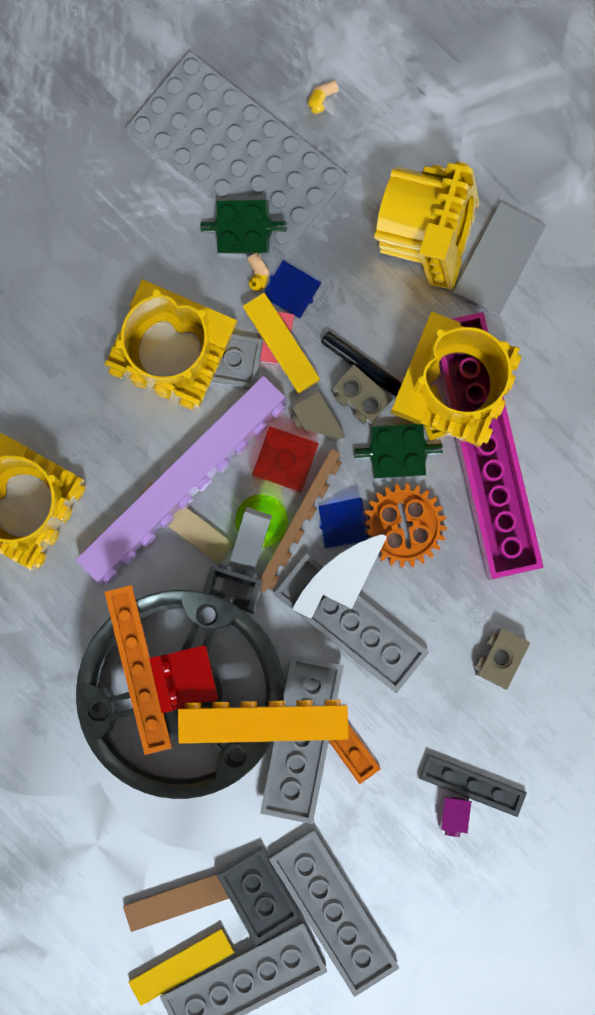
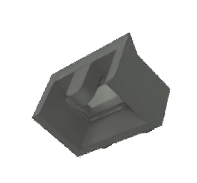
M219 563L218 567L211 565L203 592L227 600L242 611L255 615L263 586V581L258 579L259 575L249 571L239 574L233 572V567Z

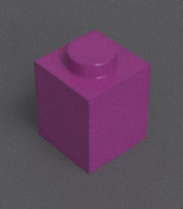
M451 796L442 797L439 828L445 831L444 835L460 837L461 833L468 834L471 800Z

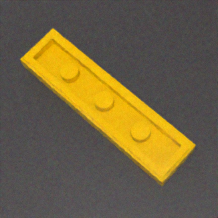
M265 293L242 306L298 394L320 381L319 376Z
M220 928L128 981V984L140 1006L232 955L235 951L224 930Z

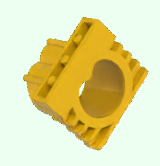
M464 162L447 163L446 169L438 165L424 166L422 172L399 166L392 169L391 177L381 202L374 238L379 241L380 253L422 263L429 285L454 291L462 265L461 257L463 252H465L466 243L471 233V225L475 220L474 211L479 207V197L473 169Z
M142 279L129 306L130 311L125 317L114 346L110 350L109 357L104 363L105 367L109 369L107 373L119 379H122L123 376L128 377L132 381L131 384L142 389H146L147 386L153 388L155 394L169 400L170 396L180 400L178 404L189 410H193L194 407L200 409L216 370L221 363V359L231 341V337L238 327V322L233 318ZM162 322L171 324L178 333H193L198 338L201 347L199 358L189 369L169 377L150 375L143 367L139 355L140 343L145 333L154 325Z
M431 311L390 413L419 425L421 423L431 429H436L479 448L482 443L487 444L493 431V429L489 428L491 420L493 418L497 419L503 411L506 400L502 398L511 390L516 378L512 372L517 370L522 358L518 354L520 347L511 346L506 341H499L484 330L463 327L460 325V322ZM453 353L468 354L478 359L486 368L490 378V391L484 404L473 412L453 410L442 404L429 388L431 383L440 376L439 361L446 355Z
M0 433V500L4 499L7 495V484L10 479L20 475L37 477L45 482L51 490L52 501L49 514L44 523L35 532L26 537H20L6 532L0 526V553L27 569L34 571L36 567L40 569L47 558L45 554L49 545L53 546L60 536L58 529L62 522L67 523L73 513L71 507L76 499L80 500L85 493V480Z

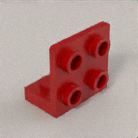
M206 646L149 658L161 713L184 708V703H205L218 698Z

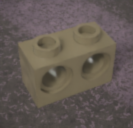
M355 365L338 381L332 391L335 394L333 398L343 407L348 405L355 411L353 416L362 424L367 422L372 425L393 400ZM345 384H356L358 392L353 395L347 394L344 391ZM366 400H374L378 408L374 412H368L364 409L363 403Z

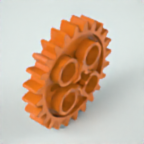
M406 483L404 490H401L400 486L395 484L394 492H391L386 487V496L377 493L376 498L379 502L370 501L369 505L373 510L364 511V514L370 517V519L362 521L363 525L369 526V529L364 531L363 535L372 538L383 534L388 538L389 535L396 534L401 538V545L398 548L390 547L386 538L380 550L382 553L380 561L382 562L386 557L390 558L389 566H392L396 560L399 561L400 568L404 567L405 561H408L410 567L413 568L415 559L424 564L423 556L426 555L429 558H433L431 549L439 551L441 548L436 542L445 540V537L439 534L440 531L447 530L446 526L440 525V522L447 519V517L439 516L438 514L443 509V506L435 507L433 505L437 497L429 500L427 498L429 490L420 494L419 485L415 487L414 491L410 490L409 483ZM399 503L403 504L405 522L411 523V527L407 529L411 544L410 549L406 547L404 530L398 528V525L402 522L398 508ZM410 504L419 505L422 510L421 516L412 517L408 513V506ZM383 510H394L396 513L395 521L386 522L382 517ZM421 529L426 532L427 539L424 543H418L414 540L413 532L415 530Z

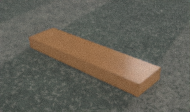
M213 874L125 904L123 909L130 931L133 932L229 898L216 875Z

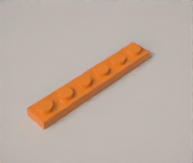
M130 585L106 591L104 593L144 755L171 749V739L165 715L161 713L149 660L150 654L133 586Z

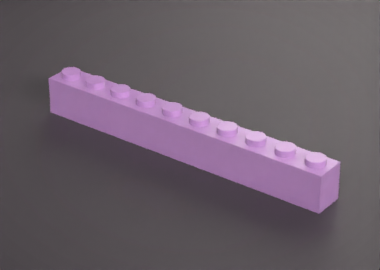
M262 376L108 527L76 561L101 586L104 583H111L117 577V570L124 564L126 566L129 565L136 558V552L142 546L146 547L156 538L155 533L161 527L166 528L175 519L173 515L180 508L182 510L186 509L192 503V497L199 490L201 492L204 491L211 484V478L217 472L222 473L228 468L231 463L229 460L236 453L240 455L248 448V441L255 435L257 437L260 436L267 429V423L273 417L275 419L278 418L286 410V397Z

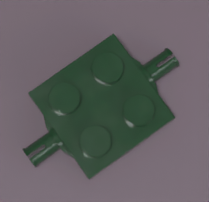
M269 200L216 201L217 217L215 222L202 221L200 226H210V228H200L202 233L216 232L217 253H270V237L272 232L287 231V227H277L287 225L286 221H272L269 214Z
M423 424L371 426V443L369 448H354V453L364 452V454H354V459L370 458L373 465L374 478L426 476L425 462L427 455L443 454V449L433 450V448H443L442 443L427 444L424 438Z

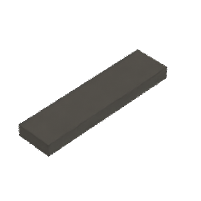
M428 753L418 777L421 780L515 817L519 816L527 794L523 790Z

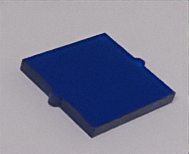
M283 260L274 276H270V282L263 293L266 294L271 303L301 319L309 304H313V297L322 282Z
M361 497L318 506L321 520L319 528L323 532L325 548L368 540L366 526L368 518L364 514Z

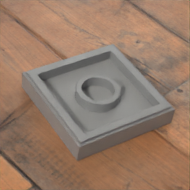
M233 334L211 383L250 389L257 382L263 339Z

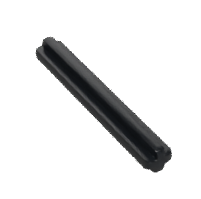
M328 331L323 336L321 343L352 366L355 365L366 376L397 397L402 382L333 333Z

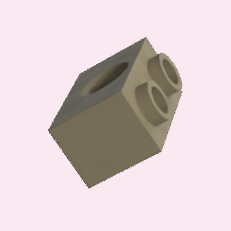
M499 628L497 632L492 631L486 645L490 647L485 656L483 654L480 655L475 669L478 670L476 676L507 690L530 642L503 628ZM499 650L504 651L507 655V660L503 665H498L494 661V655Z

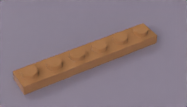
M333 449L330 450L260 578L263 581L261 591L266 593L268 588L270 590L274 589L280 578L276 575L280 565L286 567L292 556V553L288 552L292 543H299L305 532L301 529L305 520L311 521L317 510V507L313 506L318 497L323 499L330 486L326 483L330 474L335 476L342 464L338 460L340 453Z

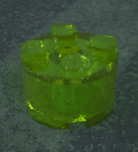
M256 494L245 499L239 506L235 516L237 532H239L246 507L272 515L262 549L278 544L288 528V516L283 504L274 497L263 494Z

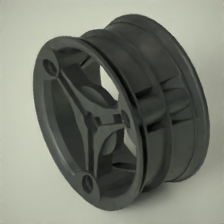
M192 590L162 591L136 600L141 619L162 610L184 608L185 613L193 621V625L181 651L192 648L198 627L201 626L208 628L203 646H206L209 655L214 630L230 625L234 626L251 644L261 663L266 685L265 706H268V701H284L283 671L276 650L260 625L240 608L215 595ZM207 607L215 611V618L210 623L203 622L200 617L201 611ZM111 617L100 627L89 643L80 664L76 684V706L80 726L89 747L100 763L112 775L133 789L149 795L169 799H190L213 794L229 787L248 774L259 763L273 741L231 742L224 749L219 743H209L219 753L216 771L192 778H174L155 774L140 767L126 757L113 742L109 734L114 728L116 718L135 716L133 709L115 712L114 701L129 699V692L111 696L107 688L99 683L103 664L116 642ZM212 665L211 670L218 698L201 703V708L212 707V702L222 701V684L218 673ZM98 702H102L107 706L105 717L99 714ZM178 709L166 712L164 715L169 733L178 735ZM232 748L242 750L244 756L242 761H231L228 758L229 750Z

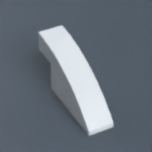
M382 534L360 542L331 560L312 578L300 594L292 610L312 618L323 595L352 609L387 536Z

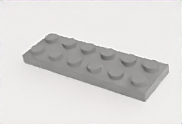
M306 553L275 591L274 595L292 609L302 591L323 566ZM323 595L312 618L296 612L396 694L429 654L425 648L359 595L352 609Z
M292 655L284 691L285 706L296 705V700H313V705H324V700L337 699L344 665ZM329 740L274 741L260 814L313 824Z
M315 830L307 833L269 858L354 998L400 969Z
M304 922L162 994L160 999L168 1015H246L327 973L328 970Z

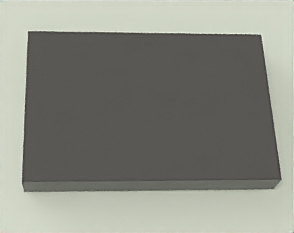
M262 847L257 848L215 874L254 945H258L301 918L300 913Z

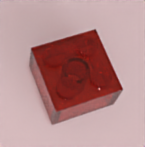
M269 426L252 473V478L302 495L319 443Z

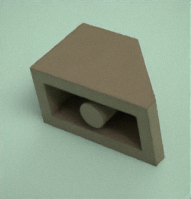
M320 392L292 407L293 415L290 417L297 429L302 428L307 434L338 442L345 440V434Z

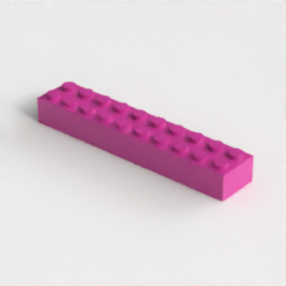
M484 312L452 319L460 322V325L463 327L478 328L488 332ZM453 353L444 356L439 361V369L448 407L461 412L477 410L484 404L490 391V378L486 368L478 359L468 354ZM506 404L501 415L497 419L493 418L491 420L489 428L493 429L487 444L482 443L478 448L455 437L488 580L544 568Z

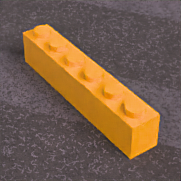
M341 699L324 700V705H313V700H296V705L285 706V701L283 700L268 701V706H257V701H241L240 707H229V702H212V707L201 708V702L184 703V708L178 709L179 744L348 740V705L341 704Z

